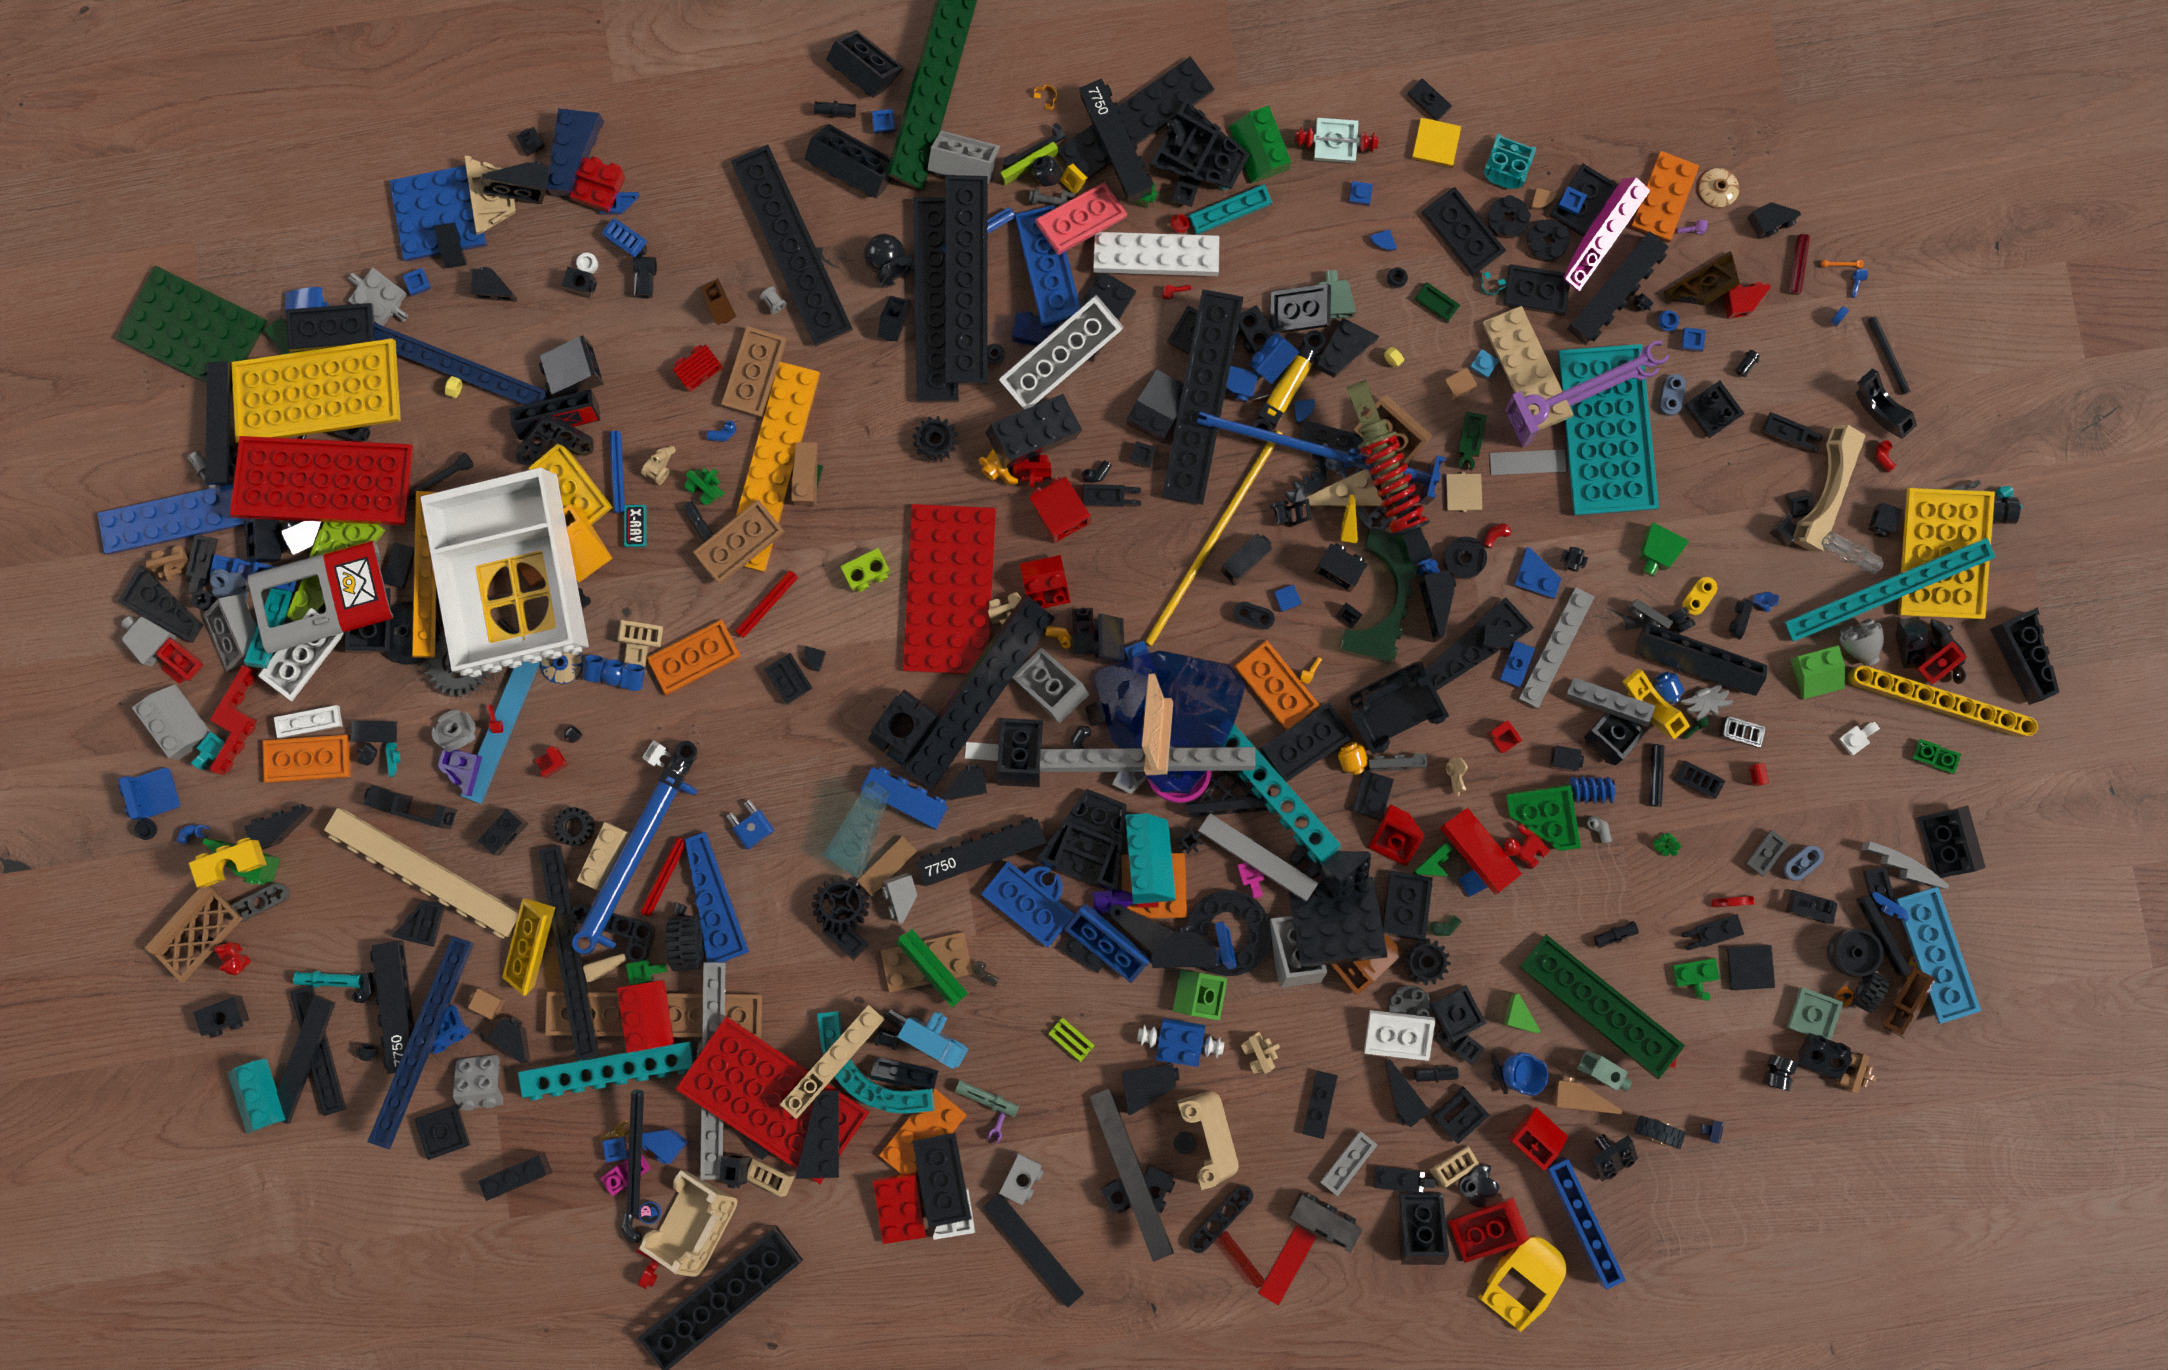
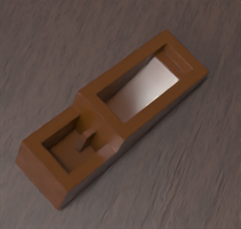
M1914 968L1895 999L1894 1007L1883 1023L1884 1028L1905 1039L1930 993L1935 978Z

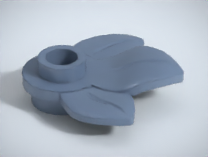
M223 569L214 570L210 575L214 597L218 600L219 598L242 594L246 601L248 597L247 590L244 587L246 585V578L236 572L228 573Z

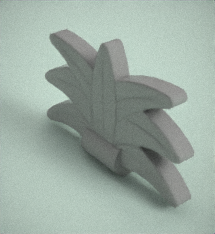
M1719 683L1713 688L1708 689L1704 687L1694 692L1695 696L1683 699L1680 703L1683 705H1694L1688 708L1687 712L1699 713L1696 720H1700L1709 712L1717 716L1719 713L1718 708L1732 705L1733 700H1725L1729 690L1719 693L1722 685Z

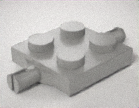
M372 268L363 279L359 278L355 273L350 274L352 277L349 276L348 280L357 286L355 292L348 300L350 303H372L374 321L382 326L394 315L402 320V322L408 319L409 315L400 309L401 302L408 293L375 268Z

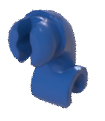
M188 825L183 827L178 832L177 842L187 844L189 837L194 833L197 837L207 838L208 836L202 834L203 828H211L208 825Z

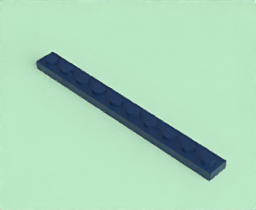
M374 323L375 341L394 339L396 341V355L446 375L459 378L464 382L522 405L544 401L548 396L546 390Z
M454 936L451 937L371 1131L368 1143L390 1150L474 943Z

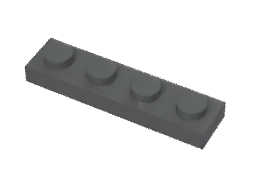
M1573 678L1566 695L1567 699L1648 727L1656 707L1655 705L1577 678Z

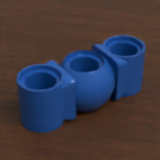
M587 655L584 658L582 678L586 681L598 683L603 680L605 684L610 686L620 685V688L639 691L643 688L645 668L639 664L627 663L624 665L619 660L607 661V658H602L598 655Z

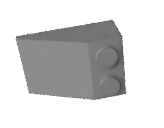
M1040 648L1012 677L1059 724L1089 695L1084 685L1043 648Z
M1292 916L1271 918L1270 926L1274 963L1280 988L1320 983L1327 974L1326 965L1301 968Z

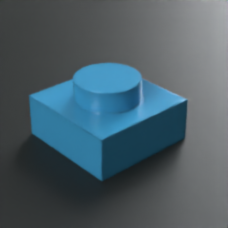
M1482 349L1470 366V369L1487 379L1499 360Z

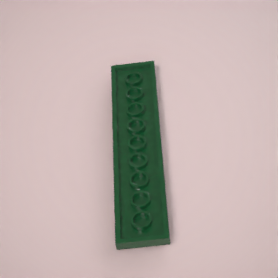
M936 0L886 173V175L918 191L924 190L931 147L942 127L977 0Z

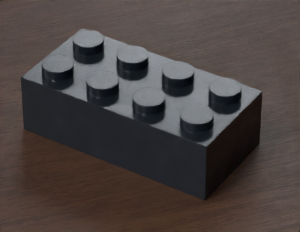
M1061 394L992 423L985 434L1003 468L1006 469L1076 439L1081 433L1082 428L1064 394Z

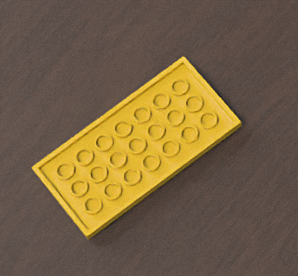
M392 338L231 362L235 441L238 444L240 436L288 438L401 421L396 341Z

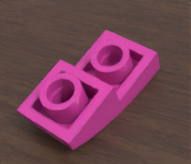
M641 1155L642 1176L651 1169L643 1155ZM628 1159L600 1178L612 1196L627 1186Z

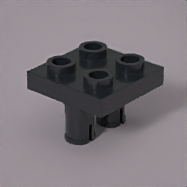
M1721 380L1684 405L1709 439L1745 414Z

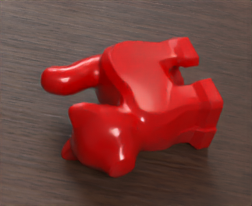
M1519 824L1518 830L1526 836L1525 840L1520 845L1517 840L1506 838L1504 852L1507 856H1517L1527 864L1529 869H1533L1539 863L1534 855L1538 852L1544 858L1550 850L1535 833L1526 829L1523 824Z
M226 942L214 948V951L223 962L219 970L236 976L251 963L247 955L242 956L239 951L243 949L239 943Z

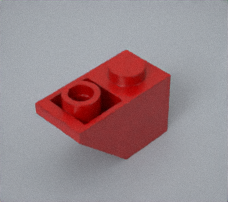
M1756 282L1750 284L1749 287L1738 285L1729 292H1726L1723 298L1727 319L1749 316L1771 288L1770 284Z

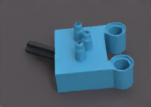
M892 1009L884 1013L885 1021L901 1030L898 1038L952 1069L955 1066L959 1068L969 1048L941 1032L947 1020V1017L942 1013L934 1012L927 1023L916 1017L906 1019Z

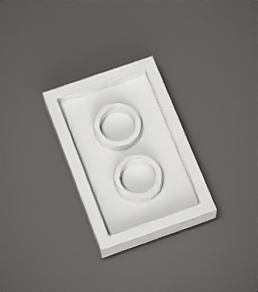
M1370 1010L1364 1052L1365 1054L1429 1061L1435 1018Z

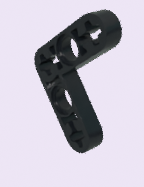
M542 415L517 447L516 460L522 465L532 464L550 439L577 454L587 456L594 450V440L588 434L552 415ZM562 432H569L572 436L565 439L560 434ZM532 437H540L542 442L533 443L530 439ZM528 447H529V448H530L529 455H526L525 457L522 456V454H526V452L528 451Z

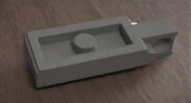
M1416 753L1412 758H1406V755H1395L1393 759H1385L1384 756H1373L1372 760L1368 761L1367 771H1397L1426 768L1427 755Z

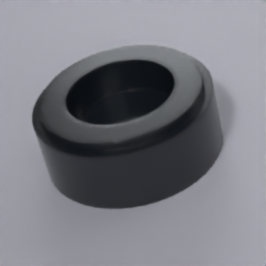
M1180 1132L1174 1138V1147L1179 1153L1188 1154L1195 1147V1139L1189 1132Z

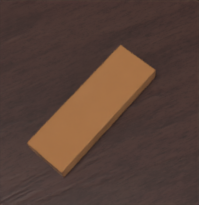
M902 836L858 880L859 884L873 896L884 886L883 880L892 878L918 851Z

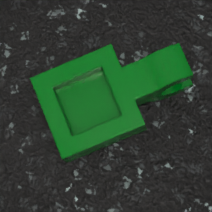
M649 960L626 964L629 985L651 982L653 974L667 972L666 964L650 966Z

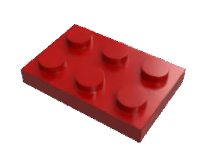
M910 1173L873 1179L883 1244L926 1238L917 1174Z

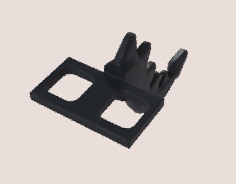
M1312 454V459L1317 461L1313 467L1318 470V472H1310L1312 479L1306 475L1303 477V483L1295 480L1293 481L1294 491L1285 492L1286 498L1293 504L1287 507L1289 518L1292 519V509L1295 508L1296 521L1293 522L1292 520L1289 523L1290 527L1312 520L1309 499H1306V497L1319 490L1325 482L1326 466L1323 456ZM1304 504H1306L1307 516L1305 518L1303 517L1302 506Z

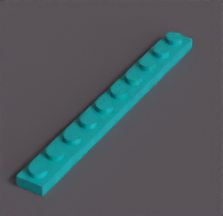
M1984 538L1789 619L1784 624L1791 641L1794 642L1996 558L1988 538Z

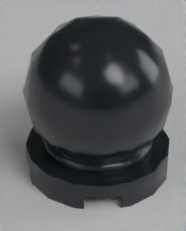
M877 234L868 240L864 248L863 255L866 265L874 273H877L876 281L882 288L895 285L894 280L901 276L905 279L915 268L912 258L904 256L905 250L903 245L894 235Z

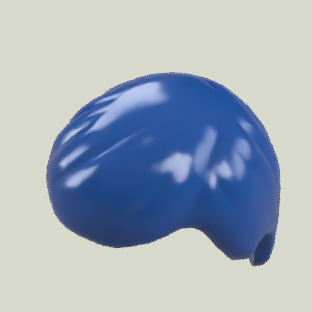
M1520 1052L1506 1059L1503 1067V1078L1506 1085L1513 1091L1536 1096L1547 1085V1065L1532 1054Z

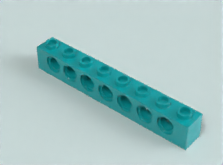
M1230 718L1210 733L1212 740L1210 744L1213 748H1227V744L1232 741L1238 743L1236 748L1254 747ZM1255 748V770H1239L1238 776L1244 783L1248 781L1253 786L1251 790L1258 799L1264 798L1267 802L1265 806L1271 814L1276 813L1281 818L1279 820L1280 824L1286 830L1291 829L1295 834L1293 836L1294 840L1300 846L1305 845L1309 850L1307 852L1308 856L1315 863L1319 861L1322 865L1335 852L1342 849L1341 844ZM1259 772L1265 774V778L1261 781L1254 779V776ZM1272 788H1277L1279 793L1272 797L1268 795V791ZM1285 804L1293 806L1290 812L1282 811V807ZM1299 820L1307 821V825L1304 828H1297L1295 825ZM1313 836L1321 837L1319 844L1314 845L1309 841Z
M693 1041L641 1051L518 1072L522 1098L529 1097V1101L542 1099V1094L550 1093L551 1097L564 1095L563 1091L570 1089L572 1093L585 1091L587 1086H593V1090L605 1088L606 1083L614 1082L616 1086L627 1084V1079L635 1078L636 1082L649 1080V1075L657 1074V1078L670 1076L671 1071L677 1070L678 1074L687 1073L696 1058ZM670 1054L675 1055L677 1058L675 1066H671L667 1062ZM648 1058L655 1060L656 1066L653 1070L646 1066ZM627 1062H631L634 1065V1071L631 1074L625 1070ZM606 1065L613 1069L611 1077H607L604 1074ZM585 1069L591 1072L592 1077L589 1081H586L582 1076ZM563 1073L570 1076L568 1085H565L561 1080ZM542 1077H546L549 1081L546 1089L540 1085Z

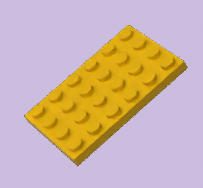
M1907 488L1901 573L1984 538H1988L1991 544L1995 492ZM1990 560L1900 597L1898 615L1985 619Z

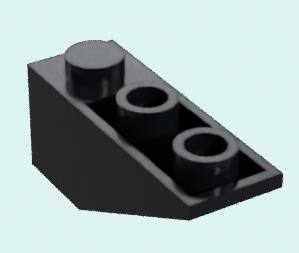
M305 804L293 806L292 811L286 813L284 811L272 813V817L264 819V817L253 819L251 824L244 826L247 838L258 840L262 850L277 846L314 809L313 807L305 806Z

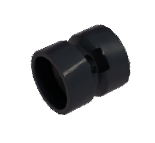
M1994 497L1993 524H1998L1999 522H2003V524H2016L2018 522L2021 507L2017 497H2003L2002 499Z
M1770 1054L1767 1063L1770 1069L1765 1071L1762 1083L1790 1092L1793 1083L1791 1075L1796 1073L1798 1062Z

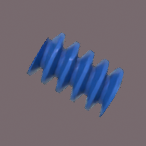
M1576 777L1570 778L1569 784H1571L1572 795L1576 803H1579L1580 798L1583 797L1585 804L1588 803L1589 798H1592L1593 804H1596L1598 798H1600L1602 804H1605L1606 798H1609L1610 804H1613L1616 793L1614 779L1611 781L1610 777H1605L1604 780L1601 777H1597L1594 781L1593 777H1588L1587 780L1584 777H1579L1577 781Z

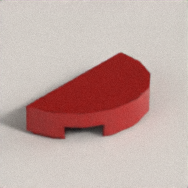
M1754 896L1712 900V907L1755 905Z

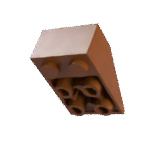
M1384 935L1387 958L1329 964L1354 995H1359L1403 954L1389 935Z

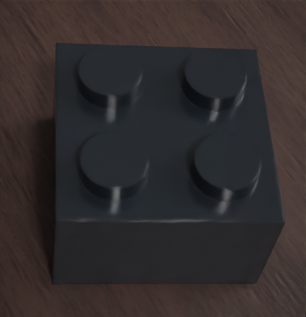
M1337 543L1335 545L1330 544L1314 572L1351 592L1368 564L1364 563L1365 559L1357 554L1352 556L1347 553V549Z

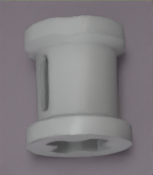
M774 286L769 287L760 295L761 301H765L773 315L780 312L787 304L785 300H781Z

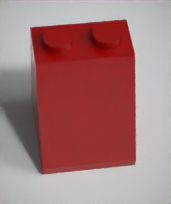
M1066 476L1062 479L1061 477L1053 479L1049 482L1050 485L1044 489L1042 487L1035 489L1031 492L1032 496L1029 497L1032 506L1054 544L1091 524V515Z

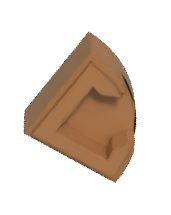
M1536 188L1531 209L1539 210L1548 206L1554 200L1557 192Z

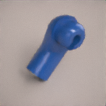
M729 420L725 422L724 427L720 431L708 430L707 440L728 441L736 433L737 427L735 423Z

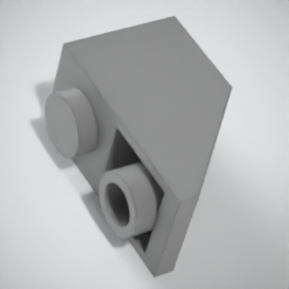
M909 873L883 880L885 887H882V892L885 899H889L891 906L888 907L889 915L892 920L895 919L899 924L904 922L917 897L915 885Z

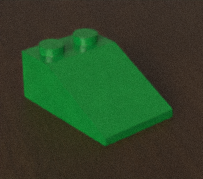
M205 838L203 840V843L213 853H216V849L226 845L233 847L236 845L222 840ZM263 853L267 865L249 872H238L236 864L232 860L228 861L225 865L237 876L244 877V882L264 885L265 882H273L280 857Z

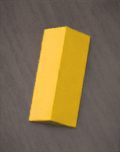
M522 899L502 976L522 996H526L535 987L555 910L553 906L529 899Z

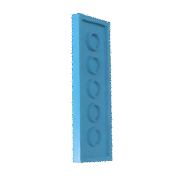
M1933 887L1895 899L1896 904L1902 906L1909 916L1907 922H1905L1904 918L1901 919L1918 969L1935 978L1928 998L1937 1024L1980 1012L1981 1008L1939 887Z

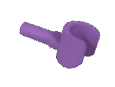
M1697 220L1696 226L1677 228V233L1695 232L1702 235L1706 232L1708 221Z
M1000 1113L995 1128L987 1136V1141L990 1140L991 1135L997 1137L995 1145L998 1144L1002 1138L1000 1130L1006 1114Z

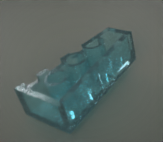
M871 781L864 787L823 854L824 857L857 879L865 874L867 862L873 849L872 846L879 830L880 820L890 794L889 791L874 781Z

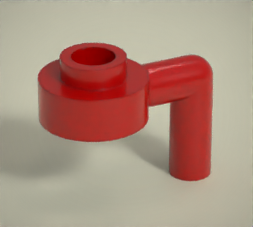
M639 1245L636 1253L651 1259L638 1284L639 1287L647 1290L649 1286H654L658 1278L655 1272L659 1262L639 1249L641 1245Z

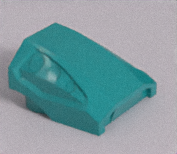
M1497 134L1483 174L1491 183L1507 189L1522 188L1536 147H1529L1504 138L1501 134Z

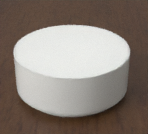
M586 252L578 256L576 265L579 270L593 274L598 269V260L593 254Z

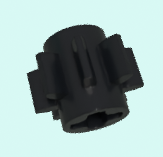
M1569 547L1568 551L1564 550L1560 559L1561 562H1565L1563 568L1573 572H1579L1580 568L1584 569L1588 557L1584 556L1585 551L1577 547Z
M1193 828L1190 829V833L1182 830L1183 838L1179 837L1176 839L1182 843L1178 849L1186 848V854L1190 853V849L1197 853V844H1203L1202 841H1198L1201 833L1195 835ZM1189 835L1192 836L1193 840H1196V843L1192 844L1191 847H1188L1187 843L1184 842V839H1187Z

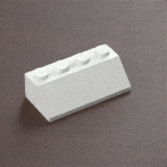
M310 608L303 619L323 613ZM345 632L277 651L270 660L267 669H263L258 676L290 701H293Z

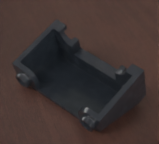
M1419 661L1411 663L1352 693L1346 699L1349 713L1372 755L1386 751L1390 744L1389 738L1425 720L1432 724H1440L1450 717L1423 663Z

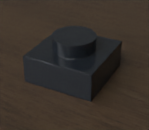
M1136 441L1130 463L1150 468L1156 447Z

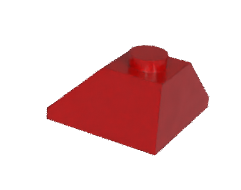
M1390 804L1368 848L1407 867L1425 836L1410 813Z

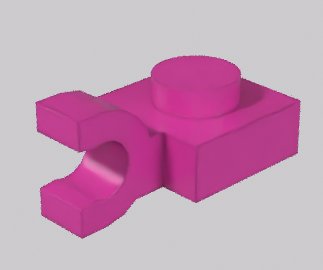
M1246 863L1237 865L1243 886L1250 884L1254 899L1262 897L1259 882L1264 880L1263 874Z

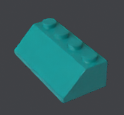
M1148 813L1125 815L1133 904L1176 901L1168 820Z

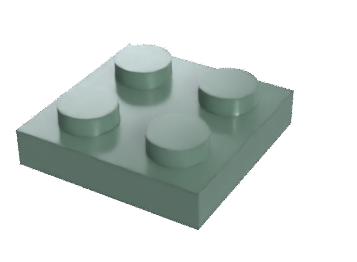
M1800 987L1787 1028L1805 1035L1809 1033L1822 1035L1831 1040L1843 1002Z

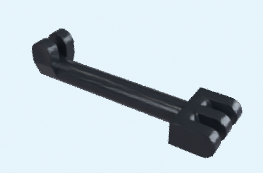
M1058 123L1053 125V136L1018 155L1013 153L1004 158L1003 170L1052 142L1056 144L1064 140L1066 135L1061 125Z

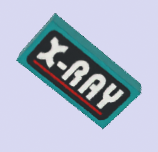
M624 505L625 548L647 547L646 505Z

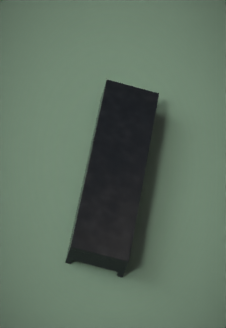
M776 1226L640 1335L637 1340L644 1345L662 1370H669L797 1267L804 1259L780 1228Z

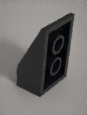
M534 161L482 174L478 193L542 204L547 188L549 166Z
M1156 370L1127 417V424L1163 444L1177 420L1184 384Z
M1450 570L1425 575L1419 581L1433 643L1438 642L1445 635L1455 591L1454 587H1456L1455 577L1450 574Z
M1001 718L997 785L1040 787L1043 720Z
M1443 1193L1399 1194L1401 1265H1445L1449 1257Z

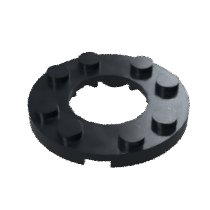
M1234 890L1218 891L1206 896L1194 907L1188 918L1187 926H1194V930H1201L1208 937V927L1217 915L1223 912H1234L1241 915L1249 926L1250 938L1247 945L1241 951L1235 953L1236 968L1229 970L1224 964L1203 968L1221 976L1242 975L1259 965L1268 953L1272 940L1270 919L1261 904L1250 895Z

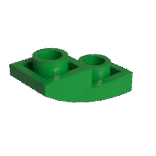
M1919 739L1913 760L1954 775L1961 753Z

